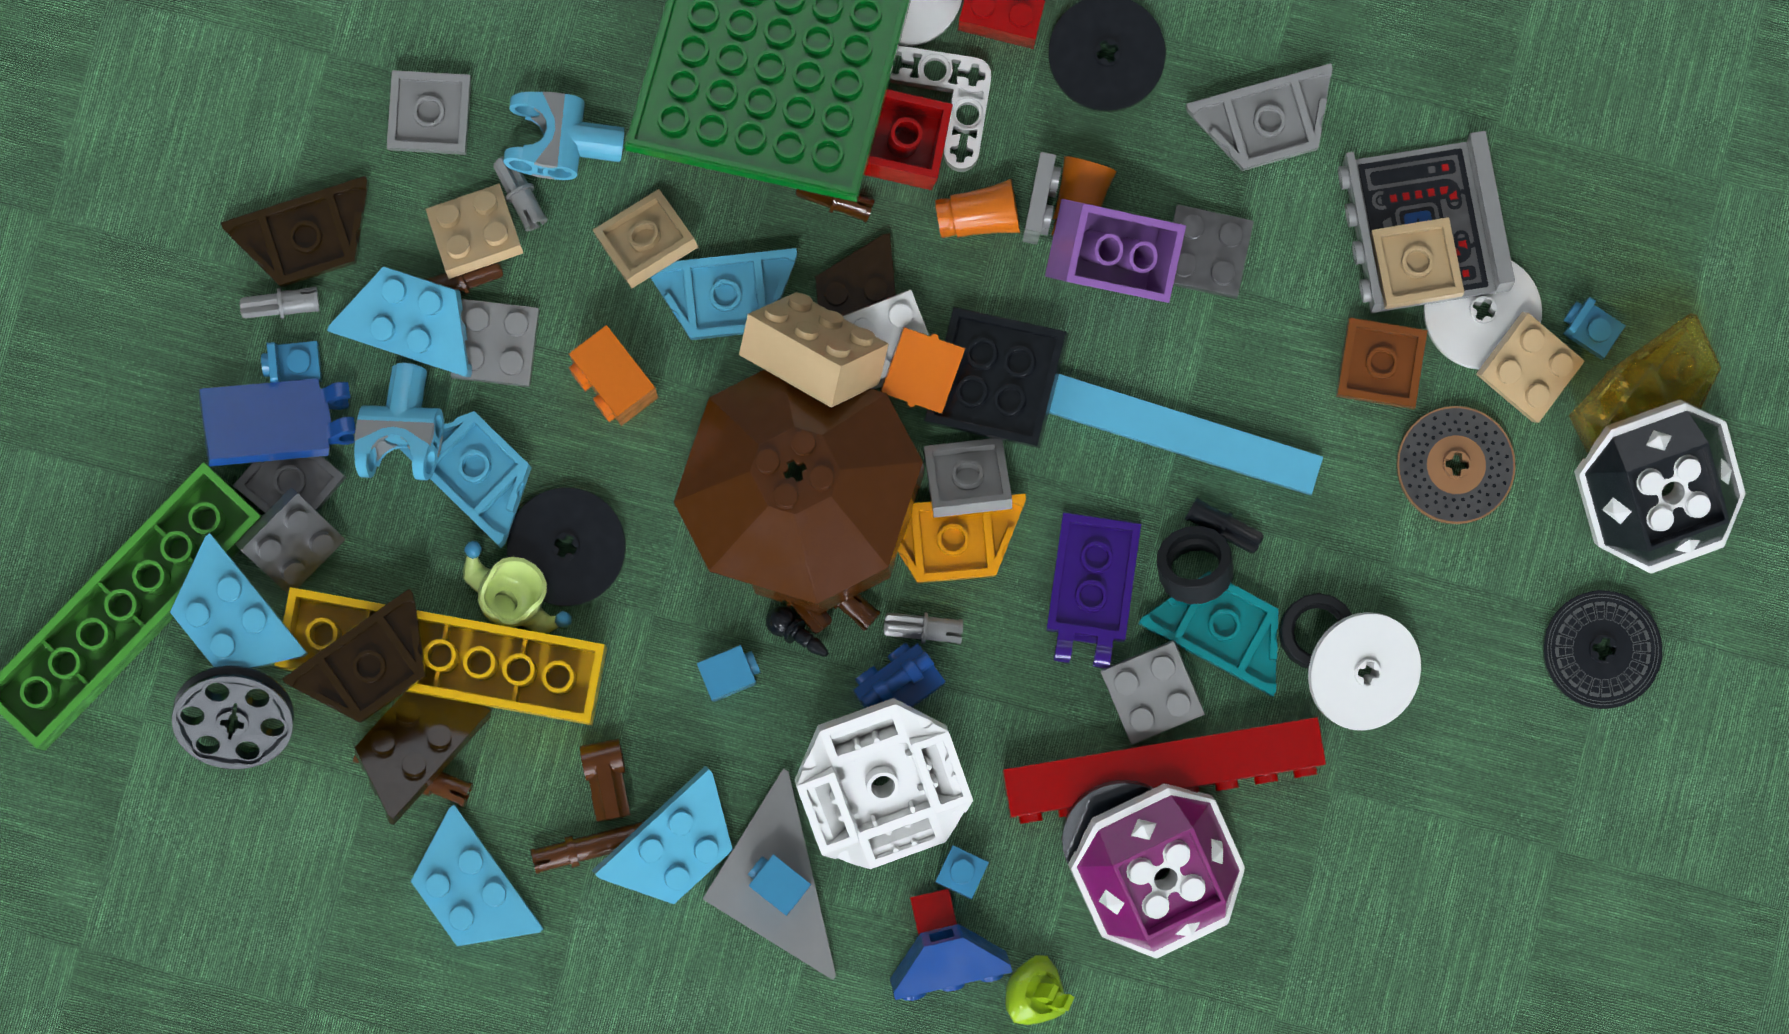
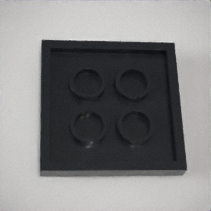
M953 307L945 341L964 347L965 351L942 414L927 409L924 421L927 424L1040 448L1069 334L1058 329Z

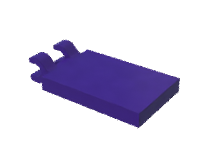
M1070 513L1062 514L1046 631L1058 633L1054 661L1069 663L1073 641L1096 644L1093 667L1107 668L1110 666L1113 641L1125 642L1141 524Z

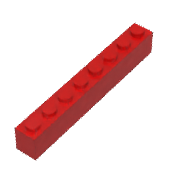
M1318 717L1003 769L1002 776L1009 818L1018 817L1019 824L1042 821V813L1058 810L1059 818L1066 817L1072 805L1085 792L1110 781L1131 780L1147 784L1153 788L1165 783L1196 793L1200 792V786L1215 784L1216 791L1239 788L1238 780L1254 778L1255 785L1278 781V773L1293 771L1294 778L1317 775L1316 767L1326 765Z

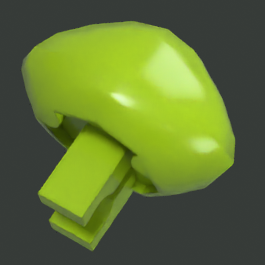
M1035 955L1020 965L1009 978L1006 985L1005 1007L1014 1023L1031 1025L1055 1019L1069 1011L1075 997L1071 994H1064L1058 970L1048 956Z

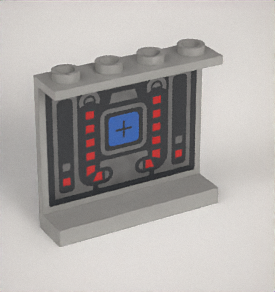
M1486 131L1470 133L1467 142L1355 159L1354 152L1346 153L1343 166H1338V178L1341 189L1348 190L1350 203L1345 204V215L1348 227H1355L1357 241L1352 242L1353 258L1356 265L1362 264L1364 279H1359L1360 295L1363 303L1369 302L1371 313L1511 290L1515 283ZM1449 217L1465 292L1463 296L1385 309L1370 238L1371 230Z

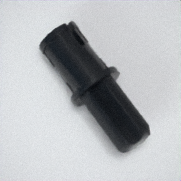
M1198 497L1185 520L1191 521L1198 526L1216 530L1225 537L1226 541L1251 554L1258 550L1264 536L1256 529L1231 517L1233 515L1231 511L1226 514L1200 500Z

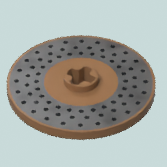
M1443 407L1422 416L1406 432L1397 454V476L1404 495L1423 515L1446 524H1467L1489 515L1505 500L1515 476V455L1507 434L1491 417L1469 407ZM1454 455L1459 456L1461 463H1466V469L1460 470L1458 476L1452 475V468L1446 467L1445 464L1451 461Z

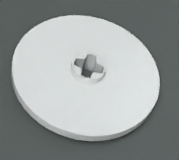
M1512 260L1515 283L1510 291L1424 305V322L1428 335L1436 348L1451 361L1467 368L1479 370L1522 312L1531 314L1541 323L1542 303L1538 289L1529 274ZM1485 302L1490 305L1488 312L1493 316L1492 318L1485 316L1483 320H1479L1476 318L1477 310L1473 308V305L1481 306Z
M1363 612L1347 616L1332 625L1322 635L1313 650L1308 670V682L1312 698L1318 709L1329 720L1344 728L1371 730L1381 727L1398 717L1413 699L1421 676V658L1413 636L1398 621L1386 615L1373 612ZM1366 665L1372 668L1370 674H1365L1364 677L1358 675L1359 669L1366 668Z

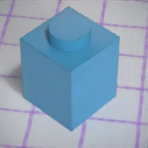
M741 645L696 663L712 702L756 685L754 675L761 673L752 651L744 654Z
M952 845L935 883L971 900L989 862Z
M774 854L769 860L762 856L748 873V876L753 879L749 887L786 916L811 886L807 880Z

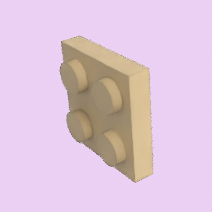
M500 183L425 209L449 279L523 254Z
M660 189L593 229L596 238L631 289L698 248L694 237Z
M1449 217L1371 230L1370 238L1385 309L1463 296L1465 292Z
M1522 312L1476 375L1530 421L1539 423L1585 360L1531 314Z

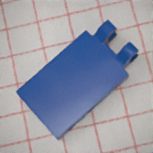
M318 378L199 389V401L209 467L328 456L329 445H348L354 443L353 434H355L356 430L354 417H342L331 422L329 409L342 410L349 408L348 399H350L348 382H336L320 389Z

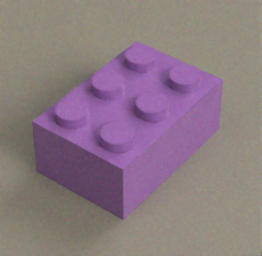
M1061 199L1045 277L1169 303L1186 225Z

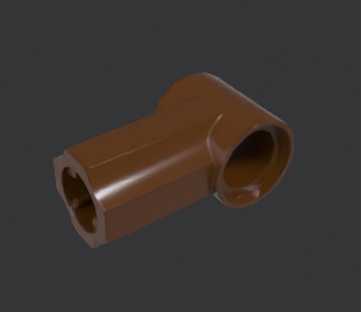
M619 738L580 746L583 771L586 781L590 783L591 798L597 822L631 815L623 777L626 771Z

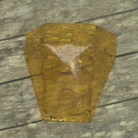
M1692 313L1688 314L1608 370L1575 406L1569 417L1587 454L1607 425L1679 399L1701 409L1721 370V366L1698 316Z

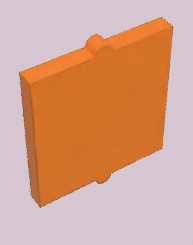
M903 327L880 392L906 401L909 407L918 405L942 414L965 348L940 340L935 333L929 336Z

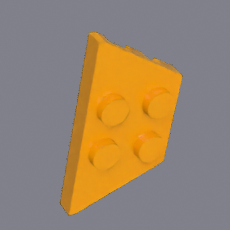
M1026 494L1012 495V509L933 518L931 502L914 503L898 553L916 583L996 577L1025 504Z

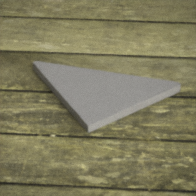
M783 768L709 887L703 900L834 980L836 972L789 771ZM774 854L811 884L810 888L787 916L749 887L753 879L748 876V873L762 856L769 860Z

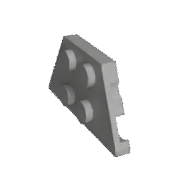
M1326 64L1187 103L1185 106L1186 111L1241 171L1316 151L1320 143L1323 116L1325 114L1327 94L1333 70L1332 64Z

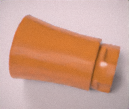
M1064 156L1062 180L1053 215L1055 222L1053 224L1052 236H1054L1061 199L1102 207L1106 193L1117 173L1116 170L1091 161Z
M1012 179L986 188L950 195V199L935 200L941 238L955 235L959 238L991 233H1020Z

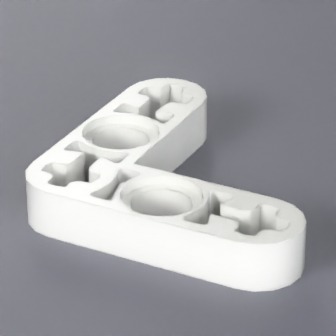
M899 46L897 55L902 56V63L914 65L913 57L921 58L918 64V78L911 77L913 69L900 68L899 74H891L889 82L953 93L951 103L953 106L945 141L944 160L952 170L957 172H966L972 169L979 158L991 83L989 65L984 60L975 57ZM939 61L943 63L946 68V75L938 81L929 80L924 74V67L928 62ZM952 63L960 64L958 73L968 74L971 68H978L979 75L984 76L985 79L978 80L976 86L968 85V78L957 76L956 84H950L953 72ZM972 105L977 109L979 118L974 124L964 125L958 121L956 112L961 106ZM954 129L964 134L977 133L976 138L968 135L966 149L968 152H972L973 155L972 157H965L963 163L957 162L956 155L950 153L951 149L956 150L959 147L960 134L952 135Z

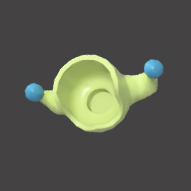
M475 541L466 544L464 552L467 557L463 568V579L478 593V603L481 611L490 622L512 628L522 626L530 631L545 634L552 632L558 627L567 628L571 624L572 617L568 612L561 611L556 616H550L541 608V604L547 594V582L543 573L535 564L524 558L508 557L501 559L489 569L478 558L482 551L480 544Z

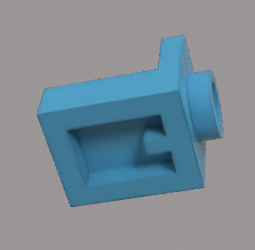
M1591 297L1587 298L1583 304L1576 301L1563 319L1564 322L1569 324L1563 335L1603 360L1626 325L1595 306L1596 300Z
M317 341L277 345L275 342L267 343V353L261 354L263 376L270 377L271 383L316 378L319 379V382H322L319 343Z

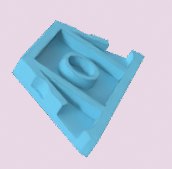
M797 249L681 260L672 263L650 278L690 340L743 335L749 313L782 298L797 258Z
M382 267L328 326V332L465 377H471L472 366L468 364L465 341L468 339L466 326L461 319L463 306L459 290L389 267Z
M473 411L457 417L451 423H444L441 451L434 473L430 479L502 548L506 544L532 467ZM401 448L400 450L412 461L413 456L410 455V450Z
M210 533L205 536L170 613L213 667L243 666L258 668L272 665V663L305 657L308 654L307 651L214 536Z
M704 766L592 870L599 879L675 904L733 850L713 773Z
M451 806L411 879V883L456 946H463L543 931L544 928L457 806Z

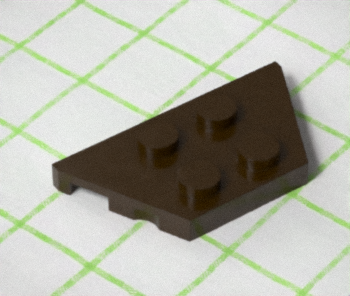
M366 176L356 178L221 222V226L282 288L356 264L369 183Z
M890 233L881 235L815 276L817 304L844 316L895 296Z
M410 589L403 592L282 678L285 684L359 723L368 719L427 677L413 592Z
M405 691L354 747L355 756L362 770L366 772L369 784L375 796H378L390 824L395 825L491 718V710L489 708Z

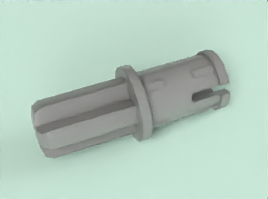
M504 156L496 160L493 168L507 192L505 199L508 203L513 204L524 225L525 231L535 230L540 227L538 222L544 225L548 221L533 193L535 187L532 183L527 182L523 173L508 168L504 164Z
M317 286L285 291L277 288V293L243 297L239 302L241 316L245 319L279 314L281 319H285V315L320 312Z
M889 612L885 615L883 630L886 636L921 639V644H925L926 640L961 645L963 619L929 617L928 612H924L923 616Z

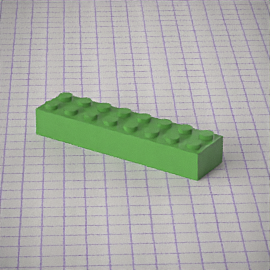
M203 462L0 671V714L36 749L46 751L174 618L170 611L205 536L209 533L212 534L232 558L240 550L235 543L262 516L211 467Z

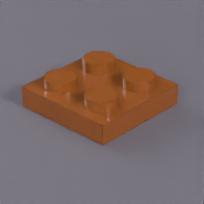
M1349 318L1336 397L1414 410L1416 408L1428 330Z

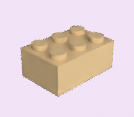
M795 292L747 315L739 355L832 408L879 385L889 344L876 337L872 331L860 328L845 320L840 313L827 310L813 302L811 297Z

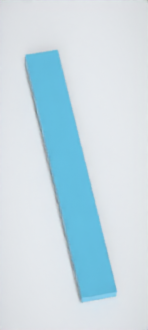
M1061 374L1058 376L1049 414L1310 496L1312 495L1323 460V456Z

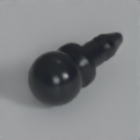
M779 605L773 607L767 613L766 627L770 633L778 637H784V641L789 644L796 641L802 647L807 648L812 654L822 657L828 656L829 652L822 641L817 637L814 638V635L804 628V620L801 618L797 619L795 612L791 608Z

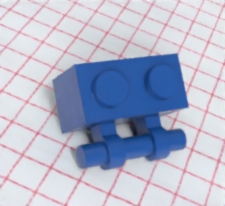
M905 643L887 656L891 663L877 671L875 666L858 676L855 681L859 686L853 689V693L864 708L892 698L913 708L945 685V680L935 668L929 655L922 650L918 643L911 648Z

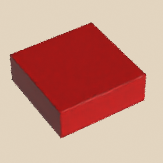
M949 889L910 897L918 936L923 932L957 924Z

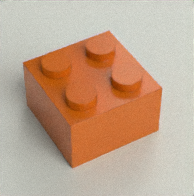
M607 325L569 353L573 362L568 367L571 374L584 391H587L589 388L594 390L597 396L593 398V401L608 422L616 419L622 426L659 398L654 385Z

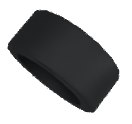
M1188 526L1174 531L1162 541L1157 552L1159 580L1165 592L1177 601L1187 604L1207 603L1222 595L1229 588L1233 579L1231 548L1225 537L1214 529L1203 526ZM1190 551H1205L1212 553L1218 559L1217 569L1210 575L1200 579H1185L1177 576L1172 570V564L1181 555Z
M1322 593L1305 595L1292 603L1281 618L1279 627L1281 647L1288 658L1301 667L1309 669L1312 654L1301 649L1295 640L1294 628L1300 615L1307 610L1315 608L1329 611L1338 621L1352 615L1346 604L1334 596Z

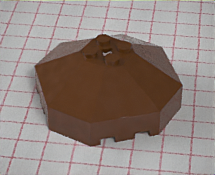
M762 370L709 397L674 499V504L709 572L751 584L757 595L780 602L784 600L803 606L806 610L821 614L891 578L901 540L904 538L913 511L912 507L918 488L921 487L925 471L923 461L887 393L869 389L831 408L772 373ZM794 461L797 466L802 464L806 466L807 469L802 472L803 479L796 482L793 477L785 478L784 474L789 471L787 465L789 462Z

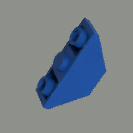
M956 924L920 933L891 976L890 982L895 1000L914 1001L923 998L928 992L940 989L946 992L959 990L965 986V983L978 980L982 982L997 981L1004 974L1011 973L1012 969L1005 950L964 926Z

